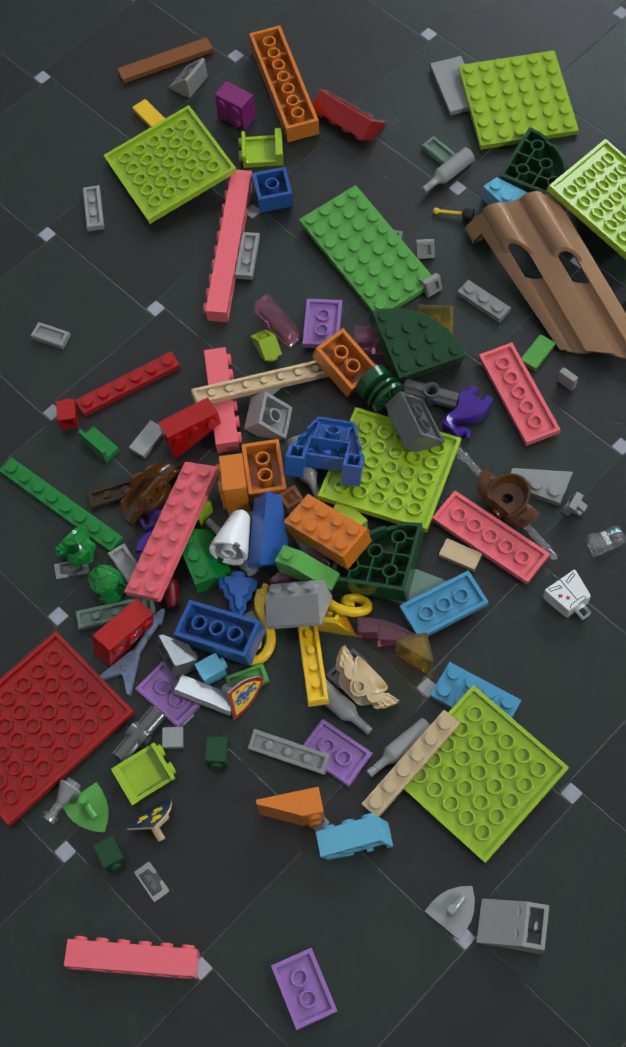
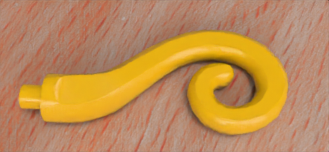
M346 594L341 598V604L331 598L328 609L344 616L361 617L368 615L372 611V602L360 594ZM354 602L359 603V604H361L362 606H360V607H355V603H354Z
M263 583L261 589L256 590L254 610L258 620L261 621L266 630V642L263 650L255 655L251 666L266 662L272 655L276 645L275 629H268L265 598L270 585Z

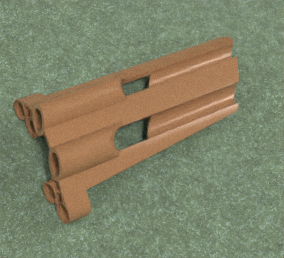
M534 191L523 195L518 200L505 204L493 203L486 206L482 210L483 213L477 215L465 227L473 244L485 238L560 350L575 354L607 353L617 358L626 359V313L565 211L568 209L551 194ZM514 243L523 247L532 257L543 278L532 279L525 277L508 248L509 244ZM563 251L572 253L590 283L573 282L558 258L559 254Z

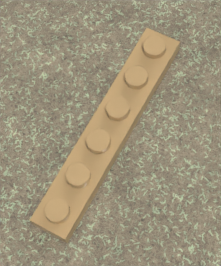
M443 710L362 802V805L370 813L380 817L460 726V723Z

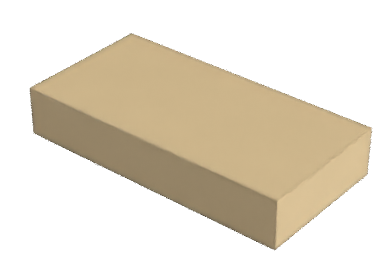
M447 538L439 553V557L474 572L482 557V553Z

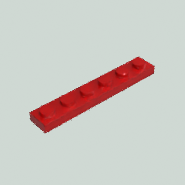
M171 351L76 399V404L84 417L180 369V364Z

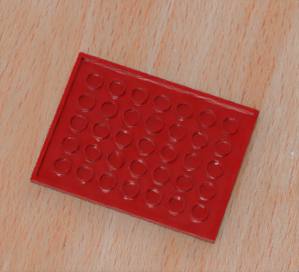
M57 631L0 679V817L9 826L15 823L58 784L60 780L68 775L135 714Z

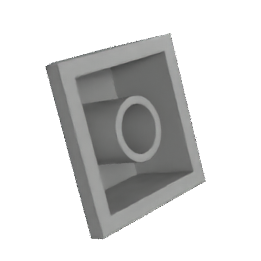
M266 391L252 396L244 429L258 437L285 440L287 438L292 407Z

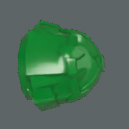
M76 527L55 548L58 557H67L69 563H71L70 565L77 567L79 565H88L94 560L96 545L89 538L85 527L81 529Z
M98 565L88 575L89 589L102 596L98 598L99 604H113L121 600L127 585L125 578L119 570L113 568L112 565Z

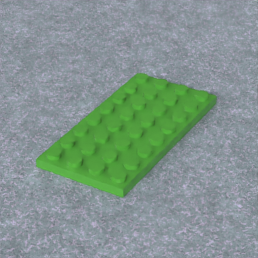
M356 185L299 219L301 226L371 312L386 308H399L424 292L422 281L432 275Z

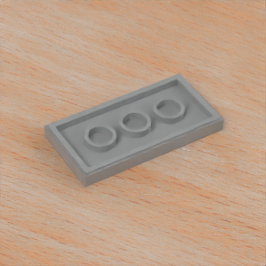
M461 56L430 63V69L450 115L469 111L458 71L459 65L464 64Z

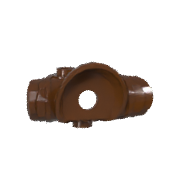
M156 461L154 464L147 466L143 473L133 474L130 478V488L124 492L123 499L120 501V509L126 521L134 525L142 514L149 516L153 510H163L172 490L169 481L180 472L179 469L169 463Z
M487 469L481 471L476 481V489L483 501L491 507V514L494 517L505 519L510 525L517 526L518 528H524L540 516V513L533 506H530L531 488L523 476L508 473L496 477ZM505 495L512 502L504 503L502 497Z

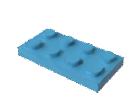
M468 570L401 604L400 610L420 641L488 606L489 602Z
M451 662L448 663L430 694V698L452 709L474 685L511 718H513L521 703V699Z

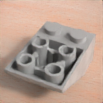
M482 899L476 943L543 954L545 951L549 905L526 901Z

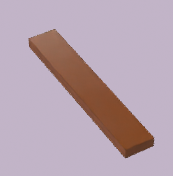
M206 37L117 68L123 83H127L212 53L213 47Z

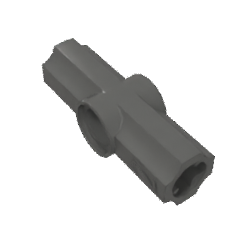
M407 379L404 384L405 393L424 399L428 406L437 404L451 409H455L460 393L439 388L434 382L425 384Z
M151 705L138 722H134L128 728L125 734L126 737L112 754L121 762L136 754L140 748H144L150 742L153 736L152 733L166 718L165 715Z

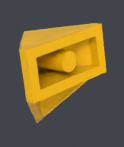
M327 609L322 625L318 626V631L357 637L347 616Z

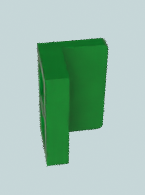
M94 426L86 433L81 429L77 431L81 442L105 463L120 452L119 448Z

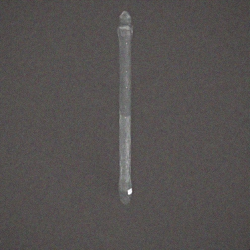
M459 447L457 450V454L460 455L459 458L478 477L482 470L469 457L470 455L467 452H463L462 448ZM505 496L502 497L504 503H511ZM531 525L524 527L527 533L534 538L535 542L550 553L551 559L556 560L558 558L557 553L552 550V546L546 543Z

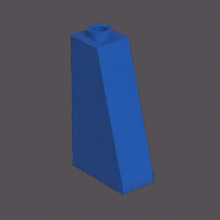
M272 491L263 492L261 493L262 496L254 498L248 568L277 566L275 559L283 545L288 546L281 494H273Z

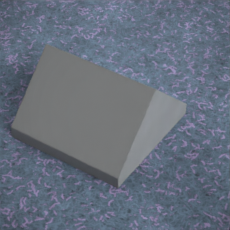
M201 58L187 65L169 88L191 98L208 77L205 59Z

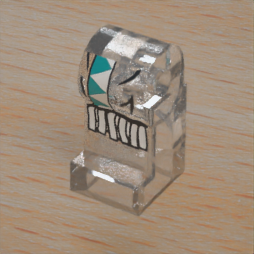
M616 525L599 533L588 534L586 544L593 557H596L626 542V537L621 528Z

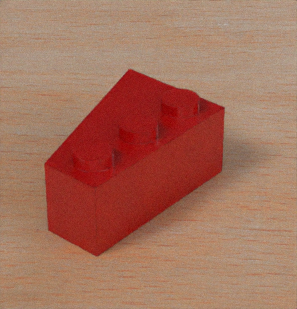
M207 397L158 422L166 446L176 459L220 425L221 421L217 410Z
M136 598L93 635L94 654L110 668L145 631L152 627L153 612Z

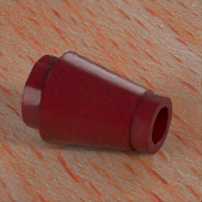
M177 579L170 580L163 595L168 609L179 607V583H177Z

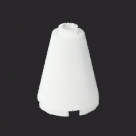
M233 511L210 544L209 550L212 556L216 559L218 557L222 558L225 564L241 565L248 558L250 516L246 511Z

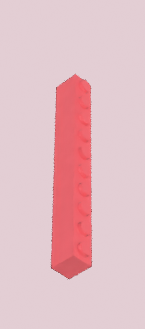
M237 170V173L227 178L228 190H225L224 195L226 202L222 204L223 217H220L219 227L221 229L217 232L218 245L214 247L215 259H212L211 263L213 272L209 274L210 288L206 290L207 303L203 305V313L206 314L207 321L228 322L236 281V265L242 232L245 230L253 185L252 171Z

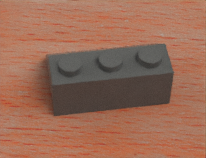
M400 391L385 404L388 416L392 419L395 425L394 428L402 440L401 443L407 450L419 452L444 443V439L424 399Z

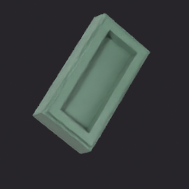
M434 136L421 145V149L440 165L455 155L452 150Z

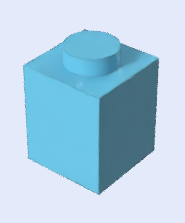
M216 653L194 664L203 683L211 685L227 676L225 669L228 666L223 657L218 658Z

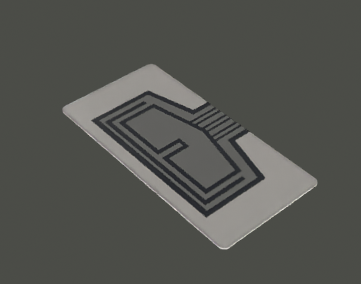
M69 561L54 564L56 579L89 573L88 565L73 567Z
M147 862L134 872L154 902L169 892V889L150 862Z

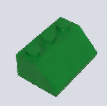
M193 529L182 554L198 594L219 586L218 579L230 576L231 573L228 564L223 563L222 558L218 557L216 559L210 553V544L216 536L212 530Z

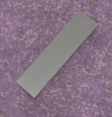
M257 729L253 730L248 746L250 750L323 775L326 774L331 754Z

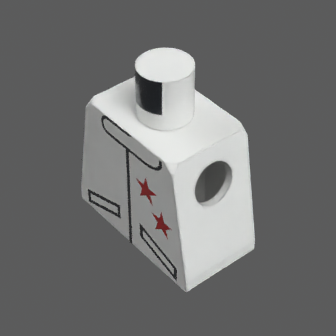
M575 569L545 589L543 598L565 617H569L576 612L584 620L591 614V611L585 606L589 603L590 593Z

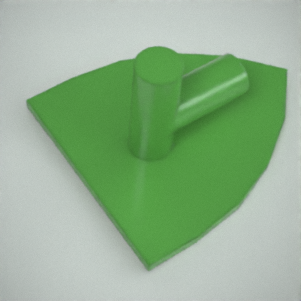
M96 782L81 792V795L63 805L62 808L70 819L80 827L92 832L105 833L109 809L107 799Z

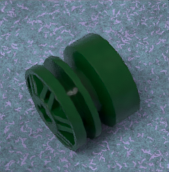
M380 364L370 368L363 374L356 384L355 391L364 401L368 402V405L375 413L383 414L387 412L385 404L398 392H404L405 387L398 379L392 377V373L384 365Z

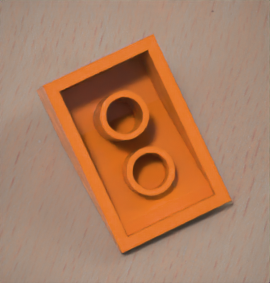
M319 787L256 800L259 814L302 826L309 825L310 828L322 825V822H325Z

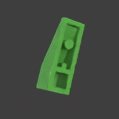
M283 545L275 559L280 573L302 581L324 580L329 591H332L340 576L337 571L318 560L286 545Z

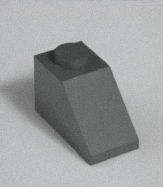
M158 635L156 648L172 678L193 672L195 670L194 664H196L198 658L189 644L165 635Z

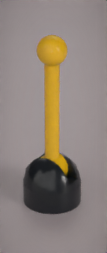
M467 207L462 212L434 208L433 213L462 215L464 220L472 221L475 215V208Z

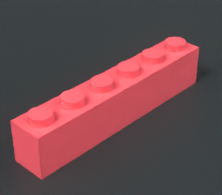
M226 347L204 350L208 385L233 380V370L229 369L228 366L232 365L231 355L227 354ZM231 399L214 403L213 406L217 410L221 424L214 428L217 453L240 450L239 443H242L241 432H237L240 422L239 416H235V411H238L237 400Z
M75 936L74 939L67 940L64 967L67 969L197 980L200 952L198 949H195L194 945L183 944L182 948H176L171 943H160V946H152V942L139 941V944H130L129 940L118 939L117 943L109 942L107 938H96V941H88V938L84 936Z

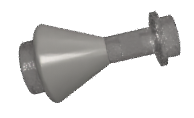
M69 777L65 781L60 780L57 801L49 812L44 811L45 815L43 818L52 824L55 821L58 822L56 816L63 805L81 795L79 791L81 785Z

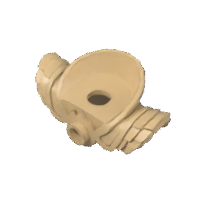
M346 645L341 647L335 669L340 672L338 683L340 688L357 705L366 706L372 704L374 709H384L394 706L400 701L389 693H385L388 689L387 684L361 657L357 656L353 660V656Z

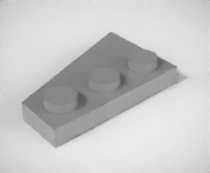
M513 468L511 473L523 476L528 481L531 488L530 496L556 506H560L573 472L520 468Z

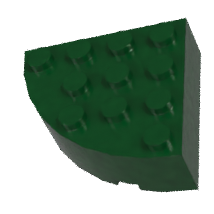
M529 127L500 173L499 179L528 193L540 191L543 194H550L547 191L548 186L568 170V166L560 149L548 141V137Z
M386 308L372 311L369 317V322L389 371L392 373V377L398 379L400 383L405 382L407 379H414L459 364L466 357L461 344L454 335L440 322L428 315L414 310Z
M402 522L389 527L382 526L369 531L371 543L348 570L338 563H334L332 569L337 571L340 576L332 590L407 602L424 538L423 524Z

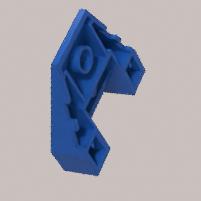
M318 416L306 428V432L300 434L298 440L289 445L285 456L284 475L303 478L306 467L342 472L341 484L360 487L363 476L364 454L361 451V443L358 440L355 422Z

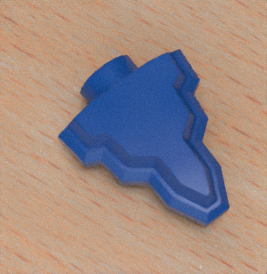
M235 571L230 573V576L219 578L218 584L219 589L223 591L224 598L229 602L230 612L243 615L246 610V603L251 600L252 593L256 592L257 581L246 577V574L243 572Z

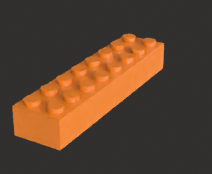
M281 26L249 33L253 55L287 142L319 134V120Z

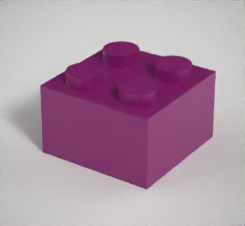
M227 81L215 93L218 117L222 121H226L234 127L245 131L256 118L253 94Z

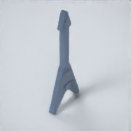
M164 608L153 615L152 627L145 631L134 650H131L100 675L103 680L123 676L128 696L132 694L140 653L159 625L162 626L165 616Z

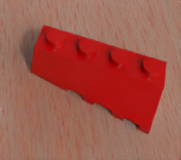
M319 90L313 103V108L318 116L322 118L327 117L331 124L340 125L342 127L341 130L349 134L353 133L354 137L359 141L371 140L386 124L382 120H373L374 116L369 113L359 112V108L350 103L346 105L344 99L326 90Z

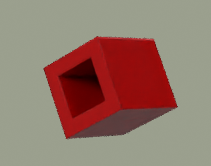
M64 399L56 401L57 422L60 429L79 427L78 407L75 400Z

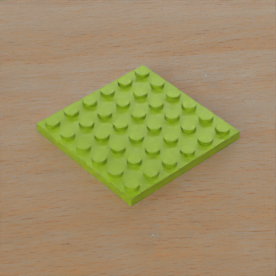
M555 50L459 65L458 71L480 150L519 144L529 127L541 132L548 139L578 134V125Z
M189 105L104 155L105 160L149 224L237 173L236 167Z
M605 139L551 183L547 191L626 260V156Z
M355 407L350 421L355 422L358 440L361 443V451L364 454L363 476L360 487L341 484L342 472L328 470L318 493V500L356 509L360 513L396 524L402 522L422 523L424 532L427 533L462 438L440 432L444 439L443 444L419 452L407 450L402 445V440L396 432L395 425L390 417Z
M473 685L448 712L460 723V726L404 790L486 864L568 771L569 767Z

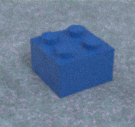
M286 167L252 173L260 213L293 207L292 190Z

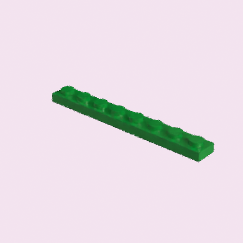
M12 457L0 468V474L73 527H79L80 529L85 527L89 538L106 551L110 552L122 543L123 537Z

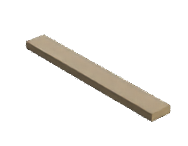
M311 361L191 389V394L195 403L208 397L211 403L214 404L329 376L316 361Z

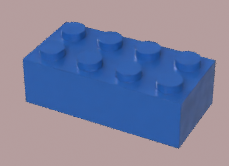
M189 600L173 635L177 640L189 644L192 648L211 654L216 653L217 656L251 666L266 630L259 620Z

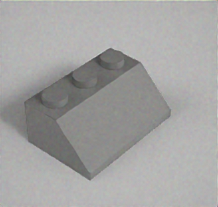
M324 580L271 584L265 598L268 629L322 625L332 598Z

